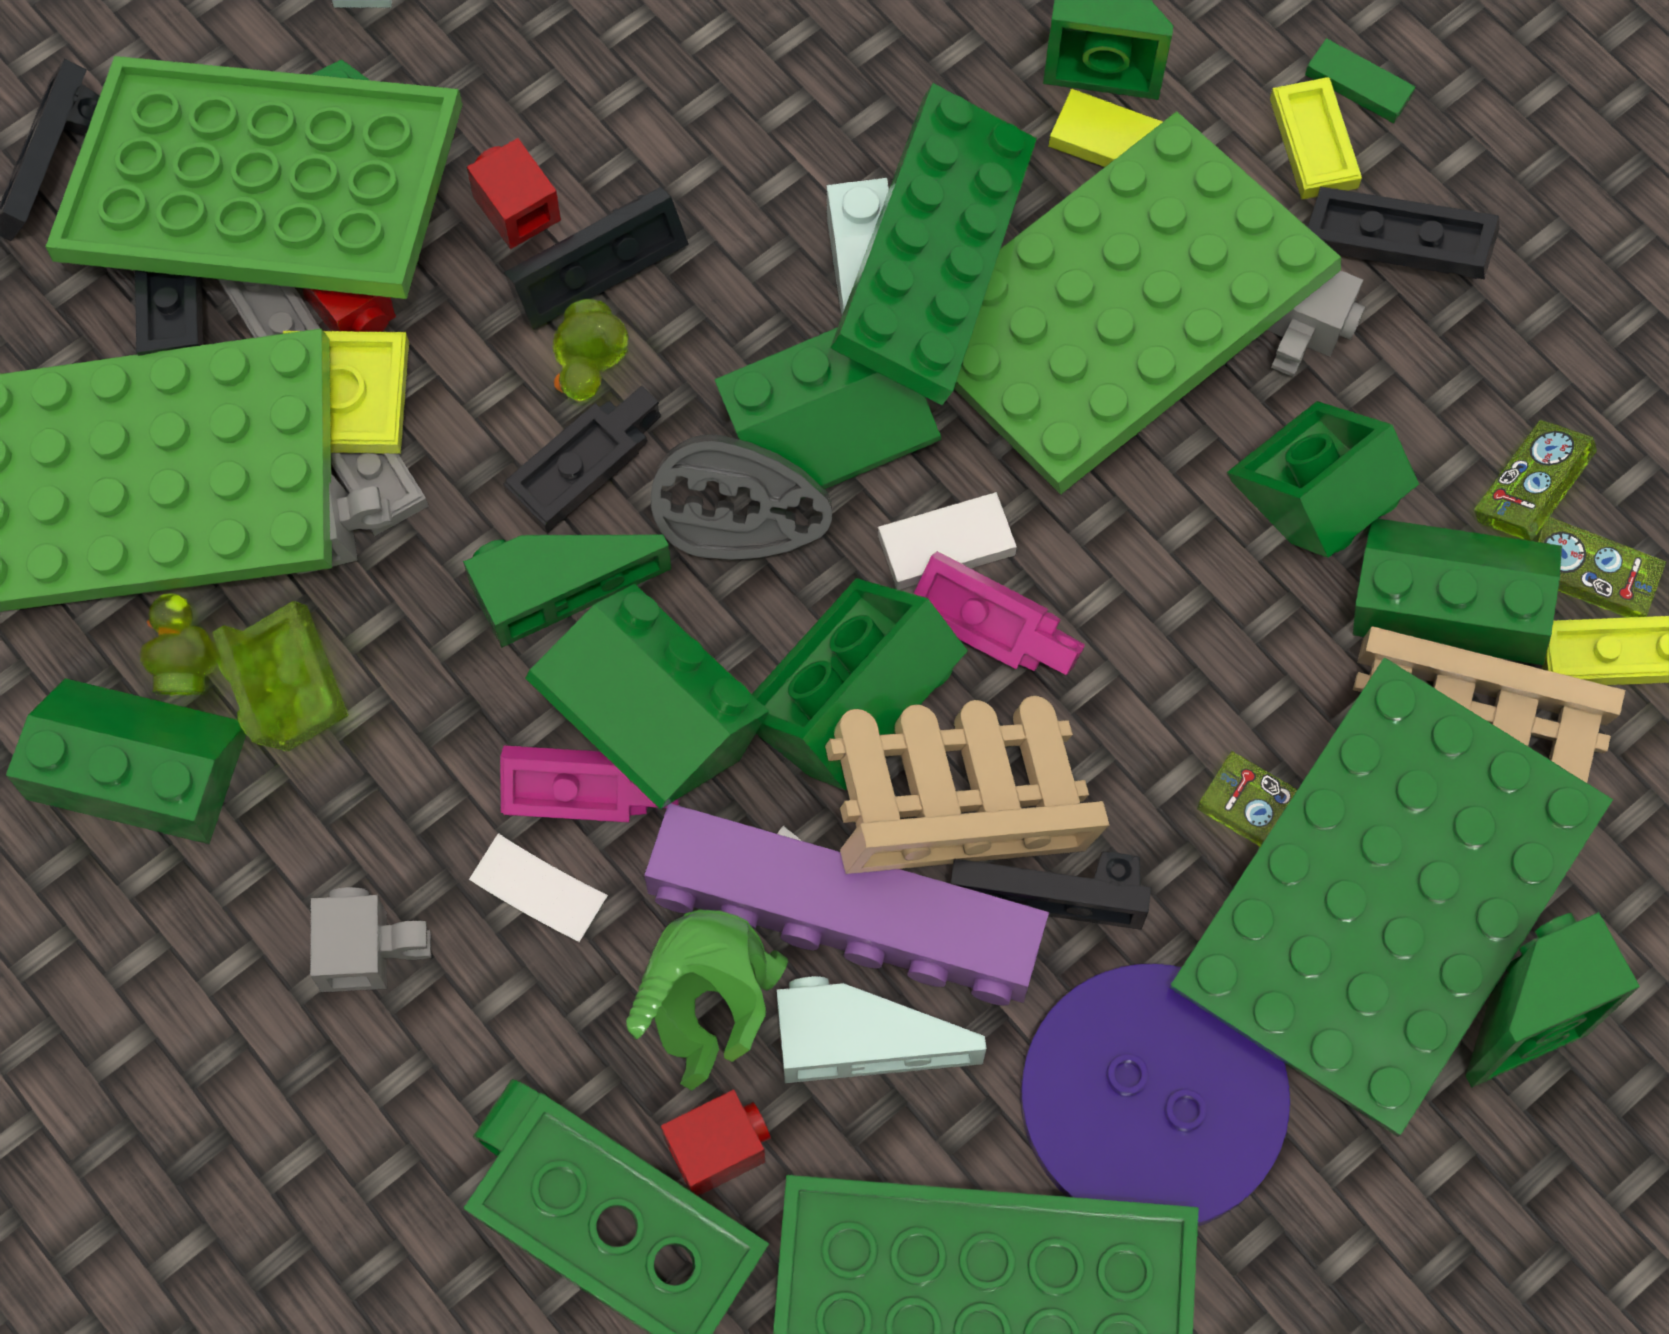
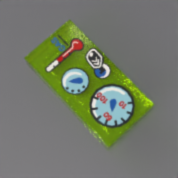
M1540 419L1475 507L1474 511L1478 523L1532 541L1597 452L1594 437Z
M1550 516L1546 517L1536 542L1562 546L1558 591L1627 618L1646 617L1648 615L1667 561Z
M1231 751L1200 800L1197 810L1261 847L1298 789Z

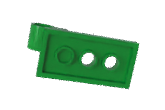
M510 1080L473 1135V1138L479 1144L496 1155L497 1158L463 1210L647 1334H713L769 1245L768 1242L543 1093H538L517 1080ZM609 1208H622L631 1214L635 1221L636 1232L629 1244L622 1247H612L600 1239L596 1224L599 1215ZM670 1245L679 1246L685 1249L691 1256L693 1270L690 1278L685 1283L669 1285L661 1281L654 1269V1260L658 1251L663 1247Z

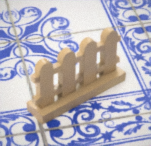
M1371 627L1363 638L1357 663L1371 666L1370 674L1358 672L1353 687L1354 691L1362 692L1385 657L1417 678L1434 682L1433 688L1527 746L1529 745L1531 735L1552 740L1549 760L1586 783L1594 751L1603 754L1608 751L1611 736L1598 733L1600 724L1606 726L1620 715L1625 690L1376 627ZM1473 693L1496 698L1495 706L1472 701ZM1537 708L1558 713V722L1535 717Z
M1030 696L1024 699L1013 714L1014 725L999 726L997 715L989 704L979 700L970 701L956 715L954 721L955 729L940 730L935 714L929 708L922 705L907 707L895 723L896 734L888 735L879 734L877 723L868 712L860 709L847 711L835 727V739H830L825 745L828 760L841 761L850 798L849 801H844L840 807L843 823L855 822L857 827L840 849L845 873L852 874L954 864V858L977 862L1086 851L1109 826V821L1103 801L1080 803L1089 796L1086 781H1074L1064 746V742H1067L1073 735L1069 720L1058 721L1051 703L1039 696ZM1020 746L1030 785L1015 786L1005 747ZM961 750L971 790L955 791L946 751ZM901 755L911 795L895 797L885 756ZM1027 806H1036V807H1033V808H1021V807H1027ZM977 811V813L961 814V812ZM915 816L917 817V818H910V819H900V818H904V817H915Z

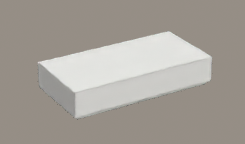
M997 492L878 527V538L897 590L917 585L931 555L936 551L969 568L998 561L1016 554L1017 546Z

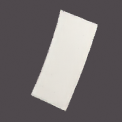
M497 834L469 879L523 913L578 942L584 936L608 896L537 858L500 834Z

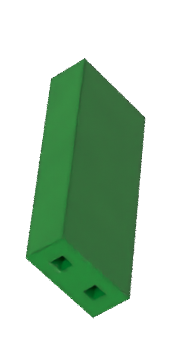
M1327 38L1308 64L1305 75L1313 80L1329 77L1335 92L1392 123H1395L1413 96L1416 87Z

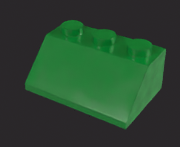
M837 328L714 379L739 440L751 442L779 454L802 468L824 489L942 440L925 396L830 348Z
M1377 518L1371 523L1365 548L1355 605L1353 636L1365 637L1371 627H1376L1496 658L1544 665L1554 621L1560 581L1562 546Z
M856 578L752 693L769 710L756 734L809 777L846 790L847 786L841 761H829L825 748L830 739H835L834 730L842 716L849 710L860 709L868 712L875 719L880 735L896 734L895 723L902 712L911 705H921L934 689L945 683L952 673V668L968 650L928 598Z
M636 584L594 604L529 670L525 677L538 692L660 810L739 762L769 713V710L741 682L737 681L703 649L697 640L685 632Z
M65 678L28 714L6 776L25 800L210 844L249 725L245 721Z
M1599 912L1580 921H1576L1572 913L1559 916L1536 929L1535 934L1537 938L1519 949L1522 955L1509 963L1506 968L1507 975L1491 993L1466 1072V1078L1471 1088L1588 1036L1640 987Z

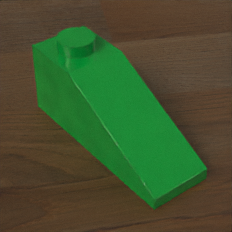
M520 535L509 541L503 539L491 541L476 550L472 558L463 561L469 584L501 648L585 610L633 584L639 585L672 569L669 545L664 535Z

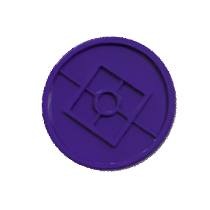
M1136 964L1105 971L1086 980L1067 993L1047 1014L1032 1040L1024 1064L1020 1092L1021 1113L1029 1144L1045 1174L1066 1197L1199 1207L1198 1226L1207 1224L1230 1212L1248 1198L1264 1180L1281 1150L1290 1112L1289 1081L1285 1063L1170 989L1171 983L1182 967L1164 964Z

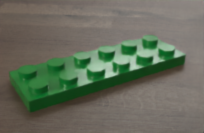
M932 83L922 99L832 341L830 347L832 350L940 405L945 403L954 390L1037 140L1036 137Z

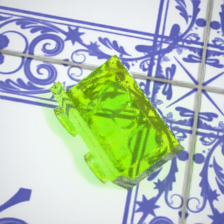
M292 601L244 631L226 625L213 631V637L219 651L217 655L219 669L227 681L230 682L239 706L237 712L239 724L244 733L254 743L288 752L349 716L307 605Z

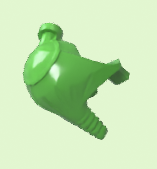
M696 910L685 913L684 916L674 920L666 927L654 946L642 977L639 991L635 996L636 999L627 1018V1030L637 1040L644 1034L655 1017L657 1030L666 1052L670 1055L686 1059V1070L680 1084L692 1091L708 1079L719 1051L717 1037L707 1032L697 1021L695 999L706 991L719 992L727 1002L733 1014L735 1024L724 1051V1058L733 1062L750 1051L755 1035L765 1018L766 1008L760 988L768 991L779 981L786 969L788 958L776 950L767 953L764 950L760 937L748 921L737 915L719 910Z

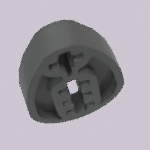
M699 435L676 445L660 462L651 489L652 514L661 533L680 550L699 557L733 560L761 558L788 552L821 538L829 529L832 521V501L828 492L802 468L775 452L751 442L723 435ZM676 477L688 478V489L702 491L706 488L707 481H715L720 483L719 492L721 494L732 497L736 496L738 487H747L750 489L751 499L760 502V505L749 506L746 515L734 514V504L729 501H718L715 510H706L703 508V498L693 495L687 496L684 505H676L672 503V493L663 491L662 486H673ZM801 497L811 498L813 509L822 512L821 517L811 516L808 520V525L805 526L796 524L795 513L786 511L788 506L797 507Z

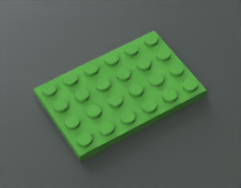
M114 56L48 238L46 249L53 262L407 299L463 105L459 89Z
M1176 111L1000 249L954 389L1046 481L1062 494L1340 272L1341 256Z
M323 329L165 350L141 356L130 355L0 374V612L332 568L329 482L331 483L330 339Z

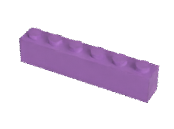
M671 803L667 806L644 875L648 894L656 896L655 902L669 910L689 913L695 907L702 910H719L731 913L747 920L754 931L756 926H761L781 932V939L793 946L817 950L819 944L845 951L844 957L847 960L869 968H881L883 962L908 969L907 975L911 979L930 986L944 987L946 982L950 981L972 988L971 994L974 997L995 1005H1009L1010 1000L1024 1003L1049 914L1047 911L901 869L846 874L841 852Z

